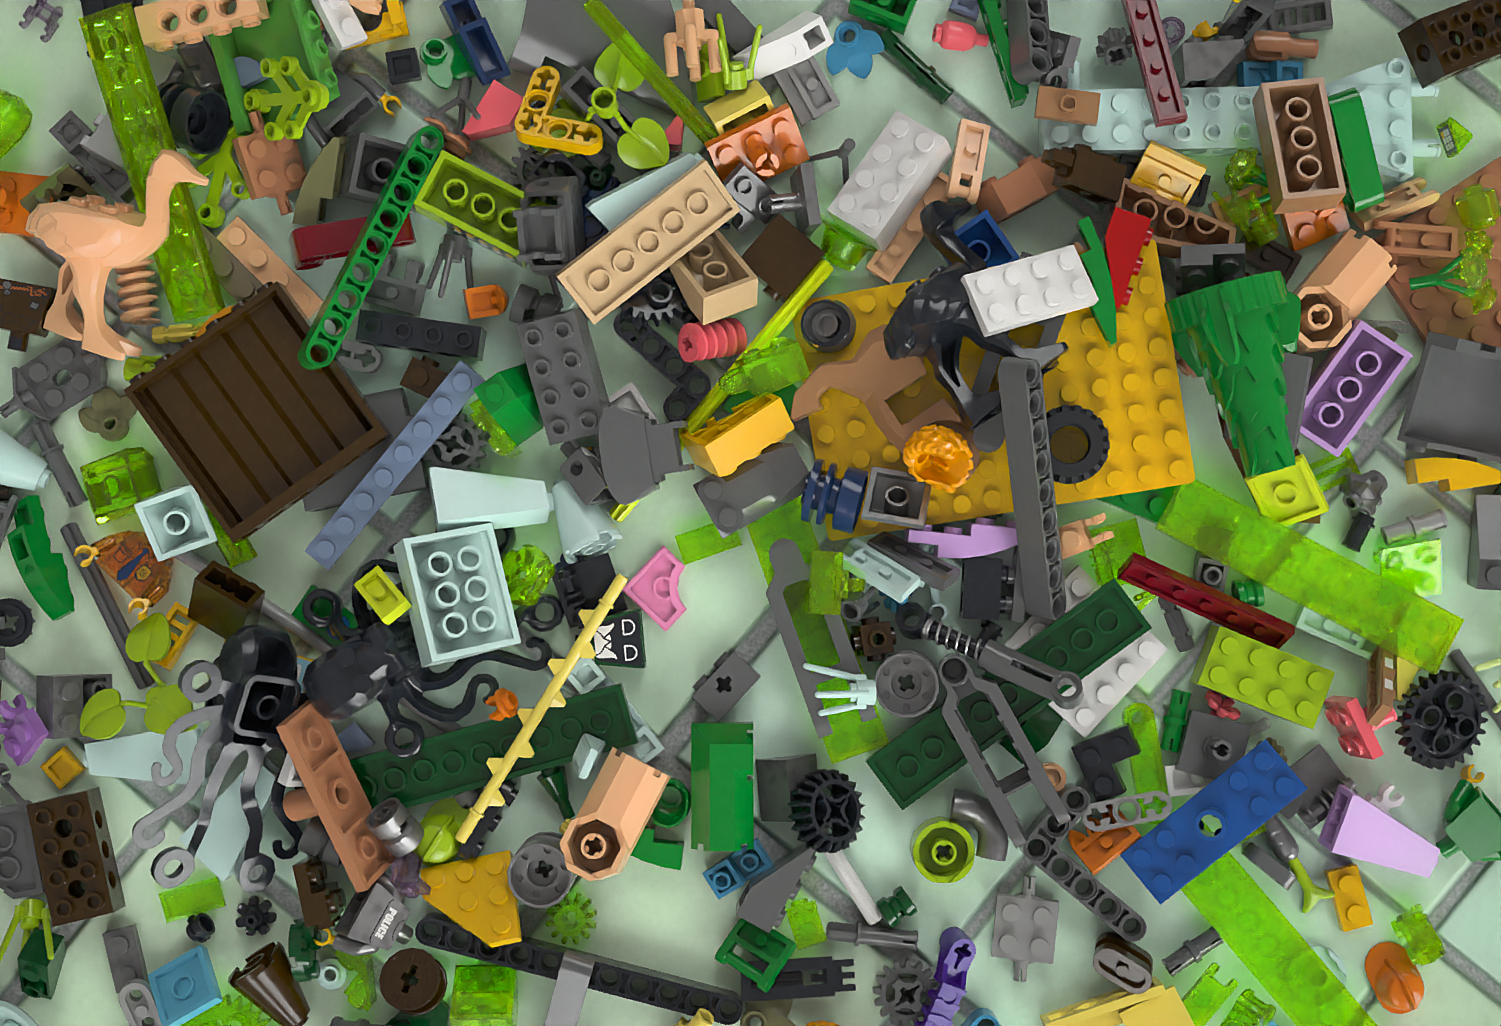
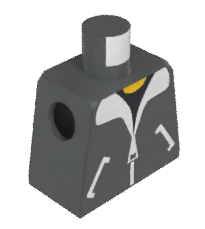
M576 439L564 442L560 446V450L567 457V460L560 466V471L585 506L610 503L614 498L605 482L599 448L581 447Z

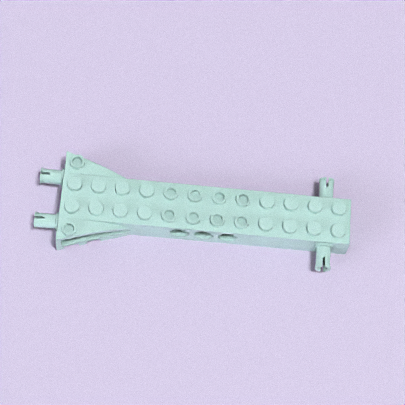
M1407 55L1394 58L1325 85L1327 96L1353 87L1358 90L1363 102L1380 174L1392 177V180L1401 183L1414 175L1413 157L1436 158L1440 156L1441 147H1436V145L1441 144L1440 138L1414 139L1412 137L1411 97H1437L1440 86L1431 85L1422 89L1418 79L1411 77L1410 61ZM1075 61L1073 69L1069 68L1067 74L1068 85L1066 89L1101 93L1096 126L1038 119L1039 157L1043 155L1045 149L1057 148L1061 150L1064 146L1074 147V144L1088 145L1092 147V152L1111 155L1115 158H1120L1122 154L1142 157L1151 140L1185 156L1262 155L1252 99L1259 86L1180 88L1188 116L1186 122L1155 128L1145 88L1082 89L1080 88V62Z

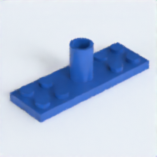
M1265 739L1120 856L1161 905L1308 788ZM1206 815L1217 817L1221 821L1222 828L1217 829L1215 832H1209L1204 828L1205 825L1202 818Z

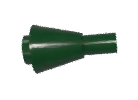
M561 765L541 770L537 780L554 802L558 804L563 819L566 820L567 818L574 817L575 813L568 799L569 792L565 766Z

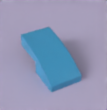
M1276 60L1271 63L1243 61L1237 64V87L1260 86L1261 83L1303 79V62Z

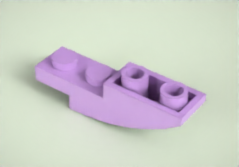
M977 517L975 523L967 522L966 534H962L963 528L944 526V532L932 531V525L925 524L923 529L905 528L904 540L907 542L934 545L933 556L938 558L977 557L1003 551L1018 545L1015 521H1006V526L994 525V519Z

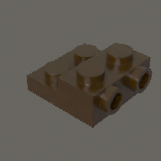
M319 854L315 857L307 856L292 866L305 927L316 926L317 930H323L335 926V922L340 920L341 913L344 911L343 907L346 906V897L344 890L339 888L337 881L325 884L324 879H327V868L325 862L320 861Z

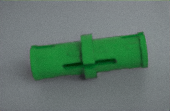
M1172 689L1168 713L1163 716L1165 726L1159 745L1160 749L1167 751L1169 749L1171 752L1178 753L1192 693Z

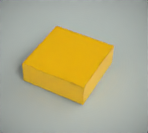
M63 746L40 766L59 790L64 789L87 769L68 746Z

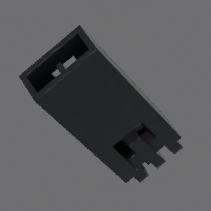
M832 956L788 959L768 992L757 987L758 983L740 972L742 1003L834 997L835 992L856 991V984L843 985V979L855 978V972H842V966H854V959L832 960ZM748 961V963L762 972H765L769 966L763 961ZM823 970V974H811V982H823L824 984L803 985L802 971Z

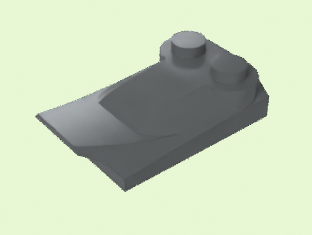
M777 442L764 448L756 458L746 460L738 465L732 474L722 477L712 474L695 483L693 487L722 539L802 495L807 475L810 472L793 443Z

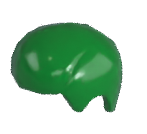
M670 777L651 814L654 824L670 828L679 825L688 816L691 809V794L688 788L680 780Z

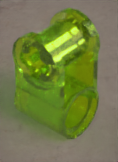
M1248 988L1239 995L1233 1008L1220 1026H1268L1275 1016L1276 1007L1272 1004L1267 1005L1255 996V992L1252 989ZM1252 1006H1254L1256 1009H1258V1012H1256L1255 1010H1253V1009H1252Z

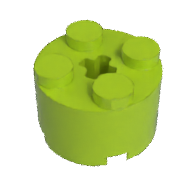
M937 816L924 821L914 831L910 842V853L914 864L919 872L932 882H957L964 878L973 866L975 856L973 840L961 824L950 818ZM937 846H946L948 853L945 856L942 853L937 855Z

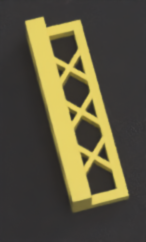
M1152 977L1151 986L1144 993L1134 994L1119 988L1042 1014L1040 1018L1043 1026H1117L1123 1024L1118 1013L1119 1011L1133 1004L1165 994L1166 991L1164 985L1156 977Z

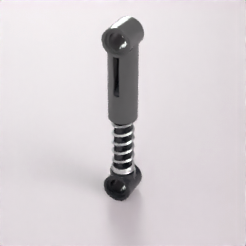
M906 602L896 611V623L902 635L907 639L934 640L937 646L943 644L946 650L954 649L956 654L962 653L966 659L974 658L979 668L1052 700L1062 709H1074L1083 700L1082 681L1073 672L1058 670L991 639L985 644L982 642V639L976 640L972 638V634L967 636L962 633V630L958 632L953 629L952 625L947 627L943 625V621L938 623L936 618L925 612L918 603ZM910 616H918L920 618L919 622L914 626L905 625L906 619ZM1064 685H1072L1076 691L1073 695L1066 697L1059 693V689Z

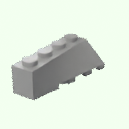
M142 46L123 75L124 87L114 89L109 97V110L105 115L101 113L97 115L93 122L94 126L97 127L91 137L84 135L79 143L98 163L130 177L135 170L140 168L144 160L143 153L148 143L154 140L148 133L145 123V109L148 98L155 87L162 82L177 81L183 83L184 69L179 62L147 46Z

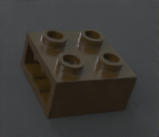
M778 213L741 258L758 277V281L765 286L763 292L773 301L777 302L780 299L785 303L817 263L824 259L825 252Z
M212 560L194 578L187 617L222 638L228 639L242 626L258 625L265 590L261 589L254 582H249L234 573L229 567Z

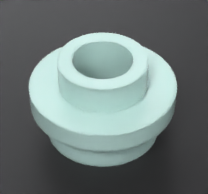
M337 958L325 959L320 963L318 983L323 988L329 990L339 988L347 979L348 971L346 965ZM328 969L335 971V979L327 977L326 971Z

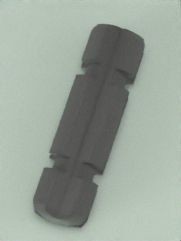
M1159 597L1158 602L1161 610H1165L1163 615L1171 635L1176 638L1174 642L1177 650L1185 652L1192 649L1195 644L1191 635L1187 634L1189 629L1181 609L1177 608L1176 604Z

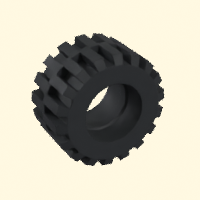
M1067 404L1053 408L1046 413L1049 445L1053 434L1065 426H1073L1080 429L1088 441L1086 454L1075 463L1059 461L1052 454L1050 448L1054 482L1064 484L1083 482L1095 475L1107 460L1108 450L1110 449L1109 433L1107 428L1105 429L1101 418L1093 414L1094 412L1090 409H1084L1079 405L1068 406Z

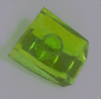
M143 447L125 448L80 467L82 481L97 526L137 514L134 506L135 503L163 491L153 463L154 457Z

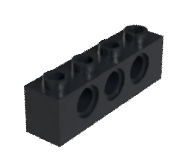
M360 309L355 340L373 346L482 361L487 331L480 326Z

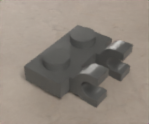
M1050 30L1052 68L1048 73L1041 76L1040 84L1055 86L1057 76L1056 87L1067 88V74L1069 68L1073 69L1082 38Z
M387 254L363 301L420 316L427 286L418 283L423 275L425 264L408 259L404 280L390 277L397 256Z

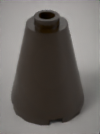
M278 941L277 944L271 942L245 959L247 964L242 971L236 967L228 977V983L231 987L280 1026H302L309 1019L307 1015L310 1012V1007L299 982H296L291 972L292 965L281 942Z

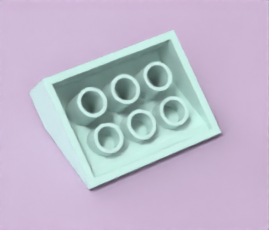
M492 523L405 538L393 546L404 595L412 605L408 611L422 668L521 643Z

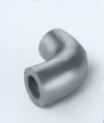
M955 789L951 802L950 819L967 822L975 827L978 833L975 855L990 860L1006 861L1008 834L989 799L970 791Z

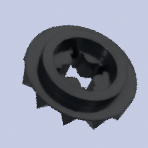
M13 598L0 600V617H4L5 623L7 622L6 614L9 617L19 616L14 623L15 631L12 628L0 629V646L14 647L23 644L33 634L32 628L35 620L31 614L32 609L27 607L22 600Z

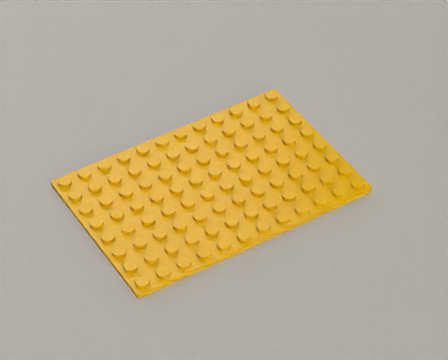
M1153 239L1150 240L1148 247L1142 245L1138 257L1144 258L1138 277L1131 276L1128 287L1133 288V292L1128 305L1121 304L1119 311H1116L1117 342L1114 346L1108 348L1088 307L1066 313L1055 344L1065 342L1069 349L1057 359L1059 365L1044 374L1042 379L1046 413L1053 408L1067 404L1068 406L1079 405L1084 409H1090L1094 412L1093 414L1101 418L1105 429L1107 428L1110 449L1108 450L1106 462L1091 478L1073 484L1054 482L1056 505L1189 484L1195 480L1171 329L1164 306L1166 299L1157 245ZM1088 250L1078 251L1077 253L1080 257L1081 254L1087 252ZM928 278L919 279V280H920L921 282H924V281L927 280ZM917 280L809 299L793 318L802 381L804 382L821 363L852 359L869 331L889 323L899 304L906 296V289ZM824 299L840 301L848 306L854 314L856 320L855 335L850 344L841 351L834 353L820 352L811 347L803 338L801 331L802 315L806 308L816 301ZM1036 323L1011 329L1008 336L1022 348H1037L1044 326ZM963 336L959 355V369L964 382L972 391L986 350L981 349L970 338ZM926 356L923 359L927 375L886 402L901 426L943 398L960 417L950 393L935 379L933 366ZM1003 356L999 359L988 393L1000 390L998 367L1004 358ZM829 389L820 399L824 409L808 416L815 461L816 459L825 460L824 475H827L832 462L837 463L838 466L837 478H843L848 466L868 471L869 475L861 511L853 534L832 529L833 514L828 513L825 518L828 538L836 541L879 534L883 531L891 532L913 528L861 519L872 466L908 472L909 467L903 461L904 455L878 428L862 400L841 390ZM1065 426L1053 434L1050 448L1052 454L1059 461L1075 463L1086 454L1088 441L1080 429L1073 426ZM1005 439L1001 447L995 452L984 453L980 451V462L974 474L966 483L956 487L954 493H947L944 490H938L931 486L925 524L935 525L1014 512Z

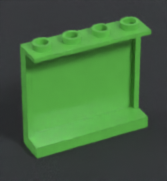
M266 0L270 18L261 20L260 25L251 28L235 27L232 28L230 34L222 36L208 35L238 136H247L254 132L248 116L251 112L246 110L243 103L245 93L251 89H265L269 94L281 93L282 91L272 78H268L249 89L241 87L233 60L236 57L246 56L254 58L261 63L264 58L277 59L279 62L282 56H294L298 59L299 66L309 80H317L328 88L329 102L340 97L337 76L333 72L328 56L329 49L324 42L320 29V19L315 12L311 0ZM285 75L295 90L301 91L294 78ZM297 104L290 120H295L302 104ZM273 106L267 114H261L264 124L275 122L282 106Z

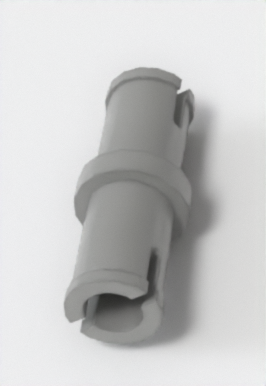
M1437 509L1418 517L1414 515L1407 516L1405 521L1381 527L1380 532L1386 546H1390L1393 543L1409 538L1416 540L1421 538L1422 534L1446 528L1448 522L1443 510Z

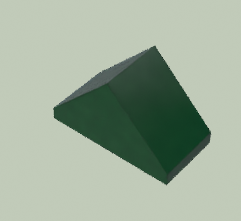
M1046 705L1020 724L1035 753L1048 745L1063 719ZM1006 735L999 744L1023 764L1010 738Z

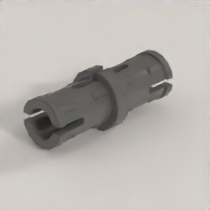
M1211 926L1193 940L1189 941L1187 939L1184 941L1181 948L1161 961L1163 965H1166L1165 968L1169 974L1174 977L1192 963L1196 962L1198 964L1201 962L1204 955L1220 944H1223L1224 941L1222 938H1219L1221 936L1217 930Z

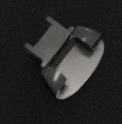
M577 176L543 177L529 183L524 189V199L520 200L521 207L513 210V217H516L519 243L517 262L525 261L526 264L530 265L531 270L535 274L555 276L559 270L586 250L579 181ZM558 195L557 205L530 206L536 203V196Z
M609 406L603 411L598 432L601 464L608 489L619 504H632L659 490V483L666 480L665 474L695 470L694 463L683 465L678 433L679 428L688 427V421L657 424L656 419H649V413L614 406Z

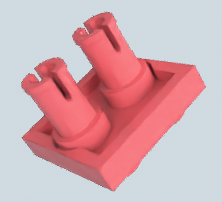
M1333 695L1324 700L1327 708L1325 709V715L1330 724L1336 727L1340 735L1338 742L1346 754L1371 760L1384 755L1374 731L1398 719L1394 708L1391 709L1380 725L1375 727L1367 724V706L1362 708L1357 697Z

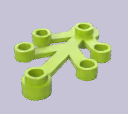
M282 56L279 62L277 59L264 58L260 63L262 76L272 78L282 92L269 94L265 89H251L244 95V107L250 112L261 110V114H267L271 107L282 106L275 122H267L264 126L266 139L269 141H280L283 136L287 139H300L311 113L319 112L327 107L329 103L328 88L317 80H309L299 66L298 59L294 56ZM285 75L292 76L301 91H296ZM297 104H302L295 120H290Z
M230 112V126H231V124L233 123V119H232L231 112ZM234 125L232 129L229 127L227 138L221 145L219 152L195 168L206 177L213 173L206 203L201 204L197 209L199 222L209 228H218L225 220V211L219 206L227 175L232 182V195L241 200L250 198L245 179L232 156L234 149L232 140L243 137L237 135ZM187 151L189 156L197 160L204 159L207 154H195L194 152ZM180 182L181 185L189 189H194L199 185L190 182ZM244 185L243 193L239 194L240 187Z

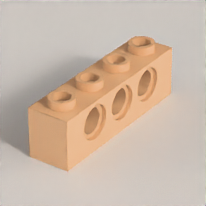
M160 0L134 8L143 45L153 48L157 52L170 51L175 48L174 44L182 42L186 44L203 41V36L210 34L215 36L227 35L235 27H255L261 24V20L270 18L266 0ZM236 1V10L232 14H228L229 4ZM204 9H207V18L200 23L199 14ZM177 17L178 26L171 31L170 23Z

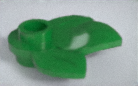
M453 35L444 40L432 37L421 45L420 58L427 65V75L436 86L448 90L452 85L453 79L460 80L463 77L471 79L476 76ZM432 52H437V53H439L440 55H439V56H432V55H430V53H432Z

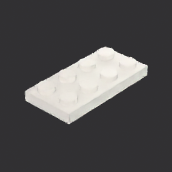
M1074 244L970 273L961 278V282L970 300V306L984 337L1093 306L1099 300Z

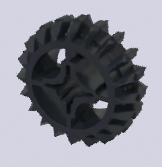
M818 769L804 775V779L796 782L798 789L790 792L794 797V801L788 803L793 808V813L788 818L794 819L795 822L791 830L799 831L797 840L805 842V848L811 846L818 853H837V851L849 848V843L857 840L856 833L863 830L859 821L866 818L861 815V809L866 806L859 802L862 793L854 791L856 782L849 781L848 775L839 773V770ZM824 787L831 791V794H824L822 789ZM824 827L829 828L832 832L827 835L822 829Z

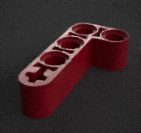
M408 213L390 249L409 246L416 242L410 213ZM381 214L380 220L382 224L390 227L388 216ZM368 216L306 226L293 230L290 234L289 242L296 270L317 268L322 266L325 260L347 257ZM367 240V249L370 252H376L377 247L375 243Z

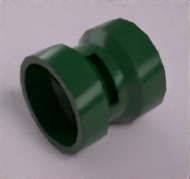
M902 886L893 890V896L883 897L876 902L881 913L892 928L899 925L905 915L911 917L918 912Z

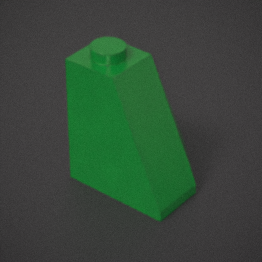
M526 363L499 371L473 389L490 415L517 446L543 429V420Z

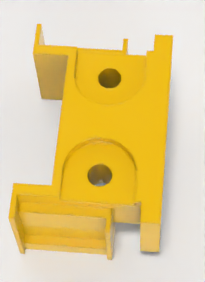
M386 0L389 11L382 13V21L379 27L373 31H364L368 39L345 50L410 36L402 1Z

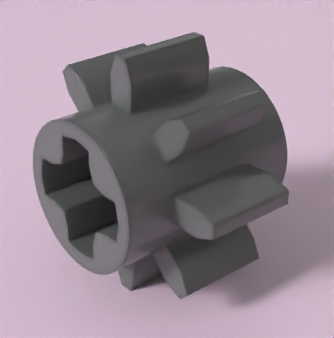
M1109 27L1103 35L1097 36L1099 43L1095 47L1097 57H1104L1105 65L1120 66L1127 58H1132L1131 35H1126L1124 27L1121 29Z

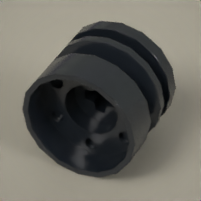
M165 81L155 87L148 98L145 109V123L148 133L155 142L205 155L219 149L227 138L230 127V110L225 98L217 91L199 86L193 87L177 81Z

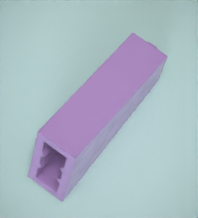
M1341 784L1337 788L1318 839L1332 853L1430 878L1433 868L1437 865L1440 849L1427 839Z

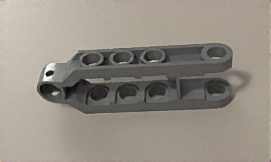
M1022 251L1019 260L1034 255ZM1066 314L1035 322L1038 325L1044 326L1037 348L1056 343ZM1010 330L1004 331L1005 334L1009 335ZM986 350L971 391L972 393L979 395L988 393L1001 357L1000 354ZM1002 412L974 429L973 442L978 450L984 453H992L997 451L1003 444L1005 431Z
M782 538L775 541L769 549V559L775 574L766 591V596L816 733L820 739L833 734L827 715H818V711L823 710L824 706L821 698L815 697V693L818 692L816 685L836 677L818 672L811 673V670L803 668V664L808 662L783 597L786 586L801 580L812 583L819 607L825 618L830 637L840 660V663L827 668L852 674H861L825 573L804 563L797 544L791 539ZM846 679V681H847V683H848V686H849V683H855V681H851V680H847V679ZM866 705V709H858L862 723L877 718L873 705Z
M950 653L945 655L938 664L940 679L947 690L941 708L942 715L1015 848L1030 842L1007 796L1031 783H1034L1057 827L1070 821L1071 817L996 680L974 674L968 661L960 654ZM976 691L983 692L987 696L1025 766L997 781L958 709L959 701Z

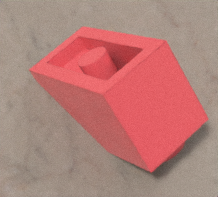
M493 80L476 108L481 118L477 120L472 115L462 130L463 134L468 140L476 141L513 132L515 129V119L524 97Z

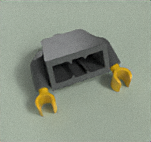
M1232 0L1222 21L1215 22L1213 28H1211L1205 20L1198 24L1196 29L1191 32L1195 38H1203V42H1207L1215 35L1216 37L1234 36V40L1244 39V44H1246L1271 15L1276 0Z
M333 68V72L338 80L337 86L340 97L330 101L325 109H321L319 112H312L306 127L322 149L333 137L347 136L380 106L377 103L378 100L383 104L386 115L395 117L394 113L387 109V105L395 102L402 108L400 100L395 96H387L385 94L386 90L366 73L354 71L343 73L339 69Z

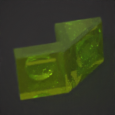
M336 950L334 954L339 958L338 962L345 969L358 972L343 993L348 996L347 1000L353 1007L359 1010L364 1009L368 1012L377 1001L372 956H352Z

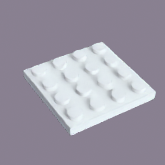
M1079 565L1064 579L1066 592L1065 612L1101 587ZM1030 615L1003 645L1015 650L1054 620ZM1147 631L1081 680L1084 696L1078 707L1066 710L1057 706L1054 701L1048 705L1083 738H1086L1168 649L1152 633ZM1072 686L1061 695L1071 696L1075 693L1076 689Z

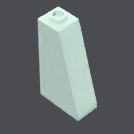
M684 152L669 160L666 165L653 168L589 201L585 207L608 231H611L704 158L698 153L693 156L689 152Z
M439 467L429 468V488L437 533L486 523H492L493 529L548 523L549 511L554 510L552 493L546 492L544 481Z
M203 722L198 723L196 729L180 733L177 737L175 746L183 763V771L174 783L187 784L189 781L191 758L195 745L204 732ZM152 731L84 744L83 762L85 767L89 769L90 775L153 781L151 767L154 762L162 764L161 775L163 777L168 776L173 770V767L163 754L162 744L165 735L156 734ZM208 753L202 785L207 784L212 772Z
M270 756L265 757L255 784V796L261 811L262 820L271 805L272 785L281 769L280 764ZM245 770L215 800L208 829L195 855L222 882L235 874L234 866L236 860L249 838L250 828L242 809L240 787ZM198 819L179 838L187 848L197 826Z

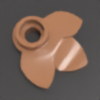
M431 117L424 118L423 121H427L430 126H434L441 131L445 142L443 146L445 151L463 161L467 155L470 156L473 151L469 148L470 142L456 133L450 132L442 121Z

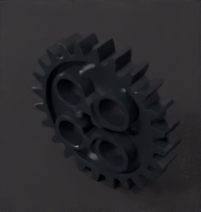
M664 271L618 306L622 308L621 318L629 313L632 315L631 323L634 324L638 318H642V323L645 327L649 319H653L656 327H659L661 318H664L668 324H671L673 315L680 319L684 310H690L673 274L670 275ZM658 294L663 296L665 299L658 300L654 298L653 295Z
M1440 669L1439 673L1429 671L1428 678L1418 677L1419 686L1409 685L1412 691L1411 695L1402 694L1406 704L1397 705V709L1403 713L1402 716L1397 717L1396 721L1401 723V727L1396 729L1395 733L1403 736L1398 744L1406 747L1404 754L1412 757L1413 762L1430 769L1434 767L1443 770L1445 766L1454 768L1455 761L1462 764L1465 762L1464 753L1471 756L1474 754L1471 748L1472 744L1481 745L1477 735L1486 733L1480 726L1482 723L1488 722L1487 718L1481 716V713L1485 712L1488 706L1480 704L1485 695L1477 693L1479 685L1471 683V678L1463 676L1461 673L1449 672Z

